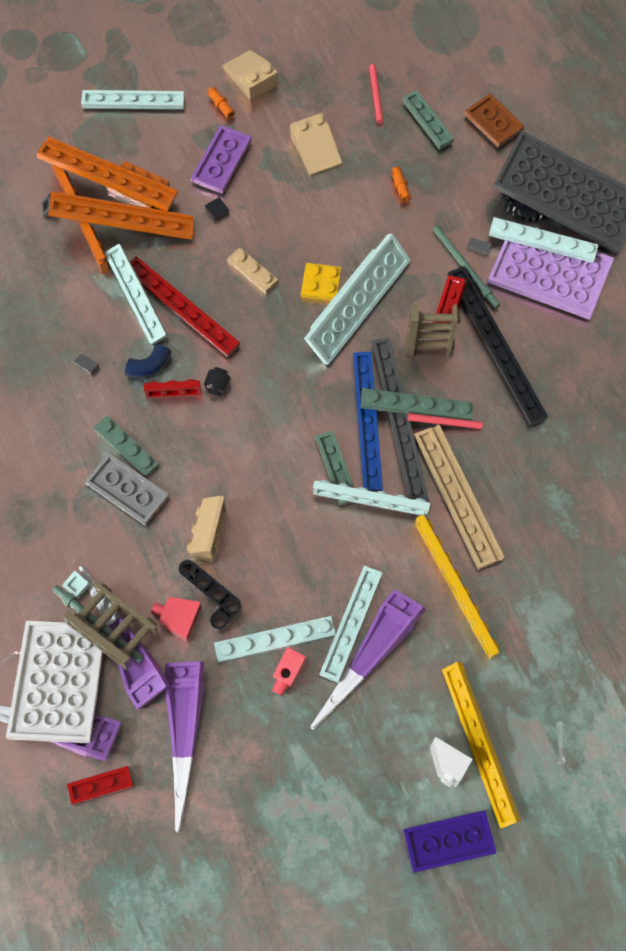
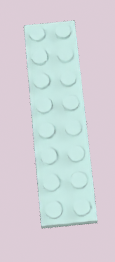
M387 234L304 338L324 364H330L411 261L393 234Z

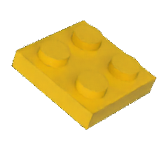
M306 263L301 298L332 301L338 293L341 267Z

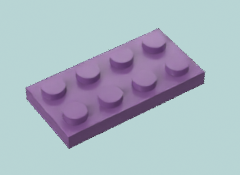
M220 125L191 176V182L223 194L248 149L252 136Z

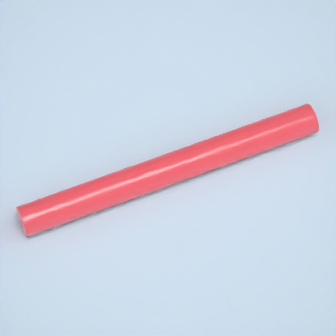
M371 64L369 69L377 123L381 124L383 123L377 71L376 65Z
M408 413L407 417L408 421L475 429H482L483 422L412 413Z

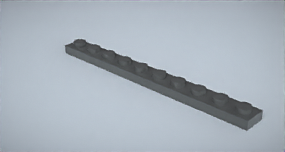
M390 337L372 340V348L382 390L403 393ZM388 412L407 497L413 500L417 498L424 499L430 503L411 423L407 420L408 414Z

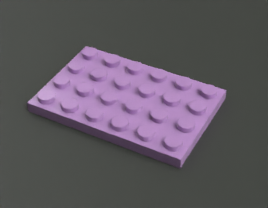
M505 240L488 278V283L590 320L614 258L596 252L594 262L590 263Z

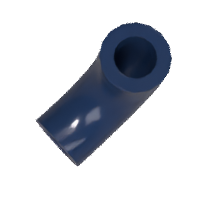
M155 345L152 353L147 358L141 360L129 358L125 367V375L135 378L155 375L165 367L172 351L166 346Z

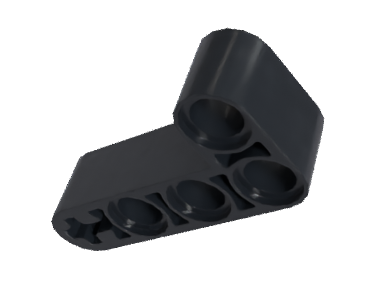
M182 561L179 565V573L182 580L217 608L210 618V623L214 632L217 634L225 633L241 616V601L193 561ZM185 570H192L193 575L189 572L185 573ZM201 580L208 581V584L206 586H198V583ZM216 592L223 593L220 599L213 598ZM235 604L238 606V609L236 611H229L228 607ZM218 619L225 621L224 625L220 627L216 626L215 622Z

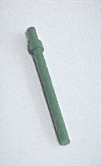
M434 227V233L461 267H465L470 278L481 290V295L488 299L495 309L498 308L500 303L493 295L494 292L491 288L484 284L440 227Z
M58 585L52 589L66 606H71L78 613L84 608V606L76 601L75 596L65 592ZM91 612L85 618L92 625L98 620ZM107 625L100 629L106 636L113 632ZM120 636L114 642L123 649L128 644ZM136 649L130 653L131 657L138 663L144 660V656Z

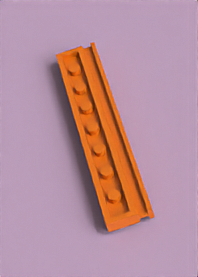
M49 136L37 152V158L166 212H168L178 194V190Z
M51 164L64 193L77 195L74 185H71L69 182L71 180L68 172H64L63 168ZM78 221L102 274L108 272L107 264H109V261L102 252L103 247L100 240H97L95 237L97 234L93 225L90 226L88 222Z
M51 191L48 216L192 240L193 215L166 212L164 210Z

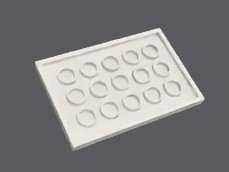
M26 621L6 732V738L9 740L91 742L103 652L68 626L66 622ZM100 631L99 634L105 638L106 635Z

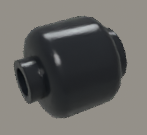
M214 367V369L208 371L204 386L208 388V393L218 396L219 393L227 391L231 377L228 375V371Z

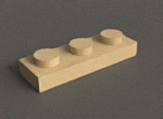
M240 247L227 258V262L265 294L278 284V279Z

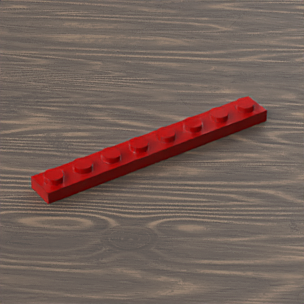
M135 256L130 261L142 286L227 358L240 346V342L140 258Z

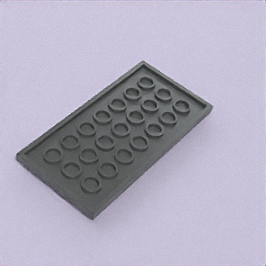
M522 130L492 187L618 254L626 240V185Z

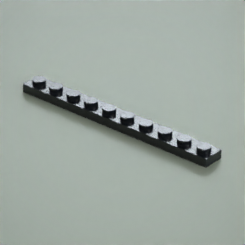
M462 266L448 272L447 277L449 275L466 279L467 283L461 302L529 425L532 426L548 418L546 411L467 270Z

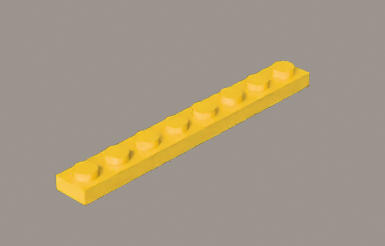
M424 514L416 517L415 525L489 660L496 658L499 654V645L488 633L490 632L489 626L485 621L482 622L479 616V608L471 602L469 598L471 597L470 592L460 582L461 576L457 569H453L449 554L447 552L444 553L440 537L438 535L435 536L433 533L431 521L429 519L426 520Z
M456 662L442 669L501 829L520 822L521 819L462 662Z

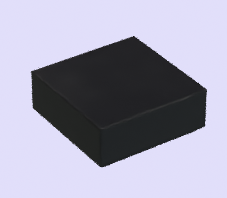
M220 197L205 205L206 211L214 221L229 213V209Z

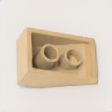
M251 50L223 65L224 70L250 101L278 86V72L269 61Z
M322 113L290 124V137L310 176L342 165L329 125Z

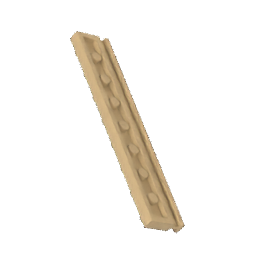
M438 424L436 427L415 433L414 439L477 569L480 570L504 560L505 557L440 425Z

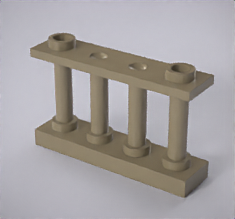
M411 304L406 334V356H413L414 349H418V347L446 348V356H450L451 350L455 349L454 336L456 326L461 321V312H457V305H453L451 314H429L419 311L418 304ZM422 321H450L449 323H422ZM420 330H448V332H431ZM419 339H446V340H419Z
M95 581L93 585L97 594L79 613L74 615L68 611L63 618L68 626L125 670H128L132 665L130 653L149 632L155 637L159 635L157 623L149 617L146 619L111 593L112 590L106 584L101 585ZM103 598L112 603L94 625L88 626L84 623L87 615ZM120 609L127 615L126 618L109 636L104 638L99 634V630ZM133 621L140 624L142 628L124 649H118L114 646V642Z

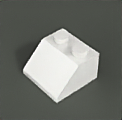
M435 737L430 749L437 775L441 778L440 781L449 787H452V785L456 787L469 767L472 758Z

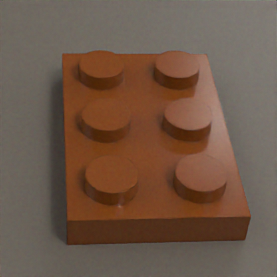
M491 93L465 110L464 113L498 148L519 134L525 127Z

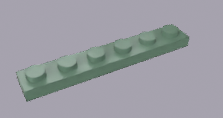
M363 388L361 391V408L473 420V402Z

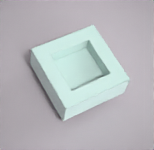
M74 571L62 586L79 599L91 583L77 571Z

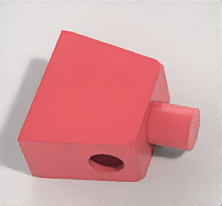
M169 597L165 606L154 603L151 614L160 617L158 623L162 629L189 642L202 606L198 601Z
M287 647L273 674L277 681L272 691L283 696L288 685L293 688L309 659ZM290 670V676L285 678L284 673Z

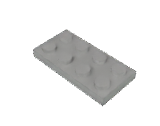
M110 453L104 457L84 481L87 486L145 526L169 498L168 493Z

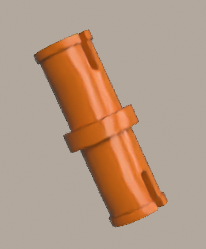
M216 87L210 88L207 94L214 101L215 107L220 109L227 119L232 118L235 115V111L227 103L226 97H223Z
M394 167L390 171L395 182L394 187L398 190L401 202H408L412 198L407 187L408 182L403 176L401 167Z

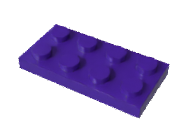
M485 810L403 829L413 873L497 853Z

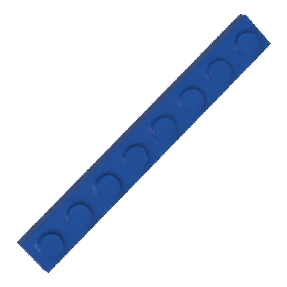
M354 352L353 364L363 488L372 492L383 491L377 411L361 408L362 389H375L372 352Z

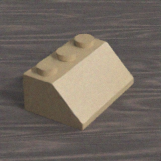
M224 496L204 498L202 504L198 505L196 511L198 520L192 526L193 539L188 542L187 552H189L192 560L214 564L227 511Z

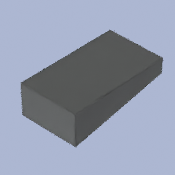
M471 238L466 248L487 256L492 244Z
M82 353L74 361L76 365L90 375H93L99 368L96 362Z

